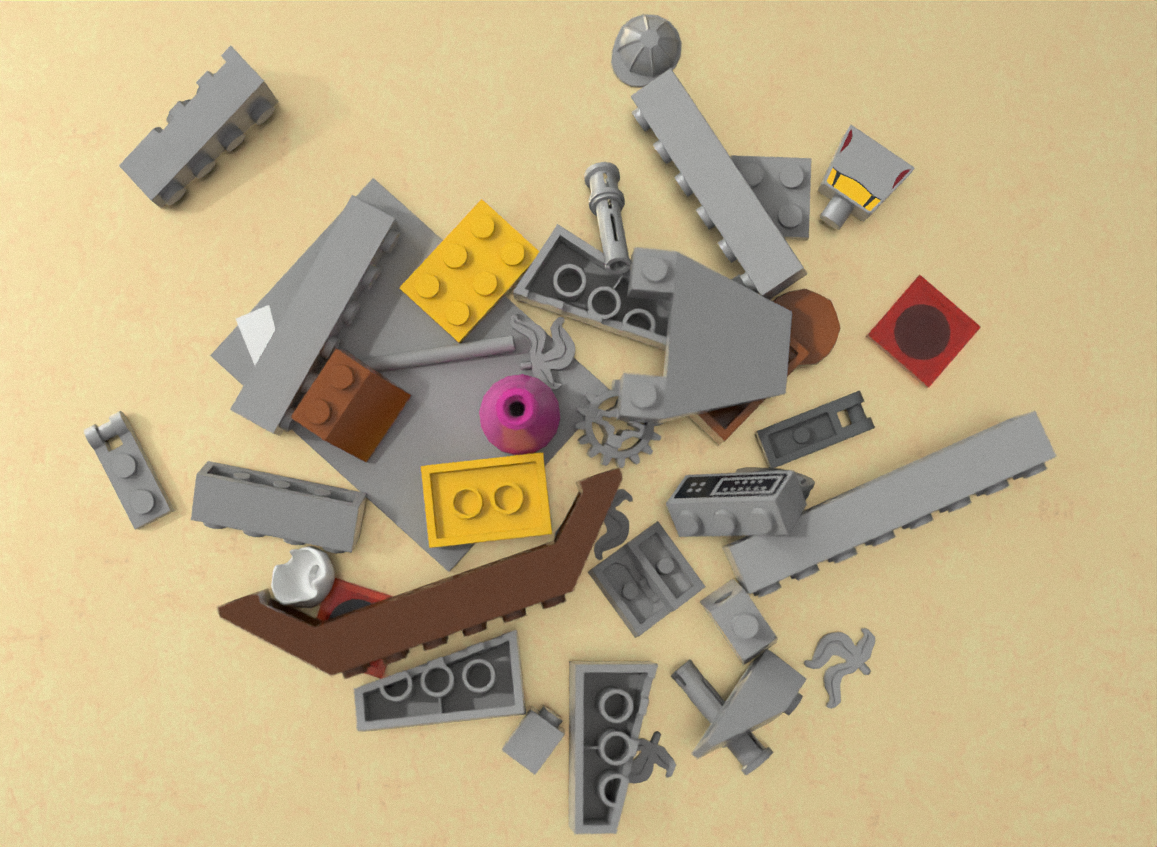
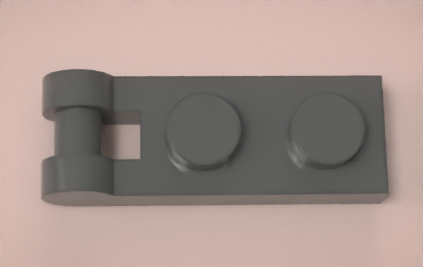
M861 391L854 392L756 431V436L769 468H776L874 429L875 426L872 418L866 417L861 403L865 402ZM846 409L852 424L842 427L837 412Z

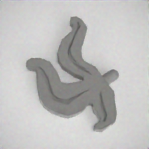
M514 313L510 319L511 327L532 342L529 353L531 361L521 362L519 365L520 369H532L533 377L540 379L552 391L559 390L562 384L553 382V376L550 371L563 370L569 367L575 355V344L562 327L565 321L564 318L558 317L553 322L551 334L555 346L552 350L542 354L546 341L544 329L534 322L521 321L518 319V315Z
M624 489L617 490L605 517L604 523L607 533L602 535L594 544V554L598 560L603 559L602 553L604 551L621 545L629 534L628 518L622 512L616 510V507L626 499L629 502H633L632 496Z
M861 628L863 637L856 645L843 632H833L824 635L817 643L812 659L804 661L806 667L819 669L829 661L832 655H837L846 660L845 663H838L825 670L823 676L824 688L829 694V701L826 703V707L835 708L841 703L840 684L843 676L854 673L858 668L864 675L870 674L871 670L865 662L871 657L875 645V636L867 628Z
M654 732L650 741L638 738L637 751L641 750V753L632 762L628 778L629 783L636 784L647 781L653 772L655 763L659 767L666 769V778L672 776L676 764L665 747L658 745L661 738L660 732Z

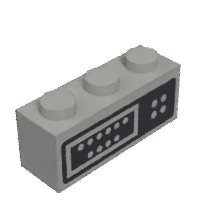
M795 471L686 475L666 502V506L679 537L789 535L807 503Z

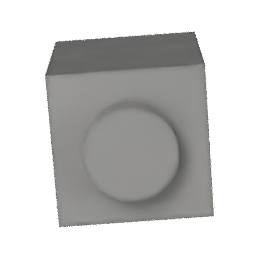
M532 706L505 742L502 751L536 775L565 735V729L560 726L563 720L545 706L540 711Z

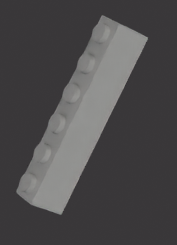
M670 68L630 96L638 107L632 111V114L642 129L646 132L652 128L659 139L653 144L666 164L673 160L680 171L675 176L676 181L687 197L694 193L702 206L696 209L697 213L709 230L716 226L724 239L718 242V245L731 263L738 259L746 271L740 276L745 286L770 300L808 274L672 69Z
M354 195L351 196L233 403L231 411L275 435L281 436L283 430L289 432L296 421L290 417L296 410L303 395H306L319 374L316 372L324 358L329 360L335 349L338 348L341 339L337 338V335L343 324L350 325L356 317L361 305L357 300L364 287L369 290L377 280L381 268L377 267V264L384 252L390 254L400 238L401 233L397 231L399 224L395 218Z

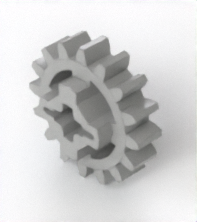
M613 380L611 390H608L603 383L597 384L599 393L597 396L588 392L584 394L589 405L587 408H576V411L584 415L583 421L574 423V428L584 430V435L577 440L578 444L589 443L591 445L586 455L592 458L601 453L600 464L607 466L611 458H615L616 466L624 468L625 458L629 457L634 464L640 463L638 455L640 451L649 455L653 453L648 442L650 439L660 441L661 436L653 432L654 426H659L663 423L641 424L634 421H624L628 426L634 427V431L619 429L616 435L613 434L615 427L610 425L608 421L603 420L602 416L607 418L617 417L618 399L615 406L607 410L597 408L606 399L619 396L620 380ZM592 422L599 424L604 435L602 445L593 433ZM631 437L639 439L632 447L618 451L622 441Z

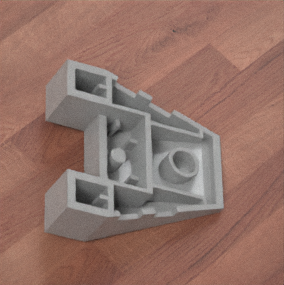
M634 248L631 255L627 297L670 301L663 377L623 373L620 378L616 420L659 424L682 417L698 415L725 407L786 394L792 311L677 251Z

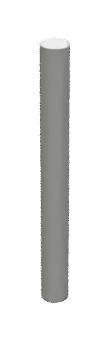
M510 335L359 360L377 372H385L516 351L514 336Z

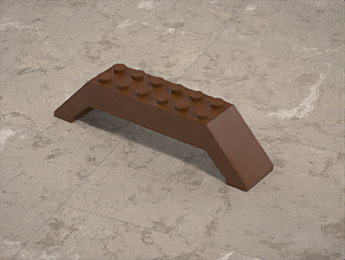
M614 468L576 481L578 493L554 540L324 621L293 607L282 605L277 600L271 598L268 588L217 607L219 616L330 676L342 672L343 678L347 679L368 671L367 668L371 666L370 662L381 658L384 665L408 657L407 654L410 653V648L422 644L424 651L448 643V635L462 630L464 637L488 629L487 621L502 617L503 623L522 618L527 615L525 608L541 603L543 609L559 605L567 601L565 594L573 592L623 479L620 468Z

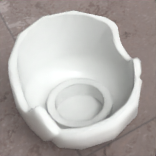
M307 546L290 550L291 559L285 564L276 565L273 570L271 588L275 600L288 607L313 608L319 605L331 591L334 583L335 569L327 553L317 547Z

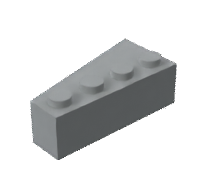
M231 45L221 55L226 63L214 74L206 71L196 82L199 86L196 95L191 100L178 101L169 111L166 119L168 125L164 129L161 127L153 128L119 165L144 194L160 208L166 204L172 205L185 194V186L195 177L202 178L207 175L216 164L214 160L225 150L232 151L239 146L245 138L244 133L255 123L261 124L273 114L275 110L273 106L279 102L265 81Z
M569 661L568 826L574 834L617 833L629 784L628 778L633 758L636 756L639 744L638 737L643 717L646 715L649 703L648 697L658 667L657 663L651 661Z

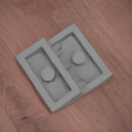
M658 521L588 571L591 578L635 638L706 587Z

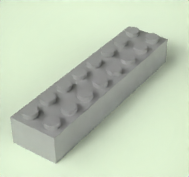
M1036 411L1021 414L804 510L789 535L745 536L722 548L738 584L748 594L753 593L754 596L758 595L760 598L782 588L779 581L790 576L791 579L801 580L820 571L817 564L822 561L828 560L829 563L833 561L834 563H839L858 554L855 547L865 543V546H877L896 537L893 530L898 527H902L903 530L907 528L911 530L934 520L931 513L939 510V513L945 511L949 513L972 503L969 496L974 493L976 496L983 494L987 496L1009 486L1007 479L1010 477L1013 480L1021 477L1025 479L1041 473L1047 469L1045 462L1057 456Z

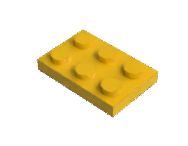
M481 199L399 289L458 343H462L526 273L540 251Z
M543 452L421 466L429 548L552 534Z

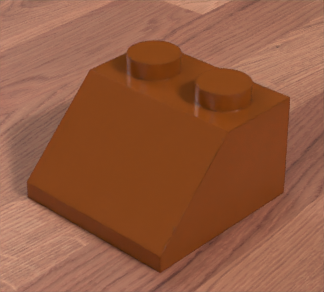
M336 348L290 418L324 441L367 463L412 395L348 351Z

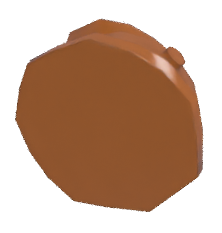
M805 288L789 291L778 296L773 302L792 311L790 335L810 353L798 366L817 365L830 354L837 342L841 329L832 301Z

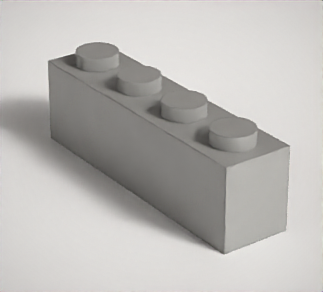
M207 461L196 474L191 520L203 522L206 527L212 529L228 527L243 530L244 534L252 537H264L267 535L282 538L284 542L291 545H304L307 543L321 546L330 553H352L360 538L366 493Z

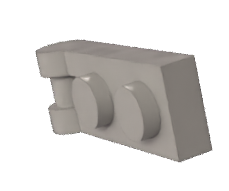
M119 411L109 416L110 421L98 426L94 424L84 429V434L101 462L134 529H141L175 510L125 414ZM118 435L123 445L112 450L107 440Z

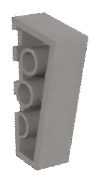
M557 224L513 291L514 299L666 350L670 301L627 297L630 270L620 275L607 273L604 266V254Z
M517 630L355 688L357 731L368 732L526 715Z

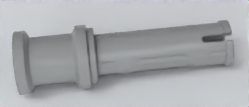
M595 163L587 168L584 173L585 184L591 191L588 199L589 209L597 216L605 270L609 274L620 275L626 273L631 268V259L628 254L621 216L625 199L624 194L618 189L620 172L618 167L612 163ZM604 173L607 175V178L605 180L603 176Z
M690 659L678 668L671 677L684 690L703 716L712 723L725 701ZM752 732L722 747H728L742 764L741 771L745 776L758 768L773 754L770 747L765 748Z

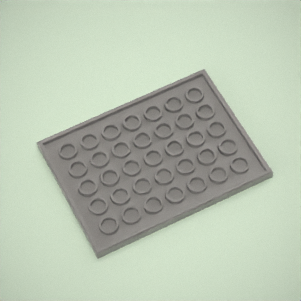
M372 178L356 197L395 218L399 224L397 231L401 234L393 251L390 254L384 252L377 264V267L381 268L374 285L369 290L364 287L357 302L361 305L356 317L350 325L343 324L337 335V338L341 339L337 349L346 350L358 359L459 344L399 289L443 240L379 182ZM342 212L249 313L269 305L276 330ZM506 296L497 303L462 343L513 335L516 351L379 372L412 396L367 463L324 441L298 422L291 429L360 492L366 493V498L448 572L456 566L475 543L429 548L421 466L515 456L500 451L488 441L481 428L479 415L483 396L494 383L506 376L524 374L533 377L532 369L521 370L519 367L521 362L531 361L529 353L532 342L511 327L510 319L516 313L518 319L523 322L534 321ZM239 326L210 355L243 386L255 366ZM546 332V341L542 354L552 350L555 346L552 337ZM324 358L316 373L320 374L328 362L327 359ZM573 358L569 367L563 370L550 371L553 376V382L562 384L559 390H553L559 402L561 419L556 435L546 447L536 452H543L545 466L578 430L574 428V423L583 421L584 415L579 414L576 408H587L589 405L584 394L586 392L595 396L599 394L597 384L602 382L575 358ZM520 401L512 402L509 406L510 415L521 417L525 413L524 404Z

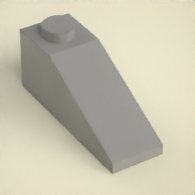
M766 649L750 663L691 754L699 759L772 722L783 712L786 715H790L803 698L798 692L806 678L769 649Z

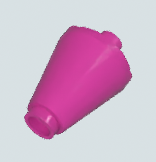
M524 374L506 376L494 383L483 396L479 410L481 428L488 441L500 451L512 455L533 454L546 447L556 435L561 419L559 402L552 389L540 379ZM520 401L524 404L525 413L521 417L510 415L509 406L512 402Z

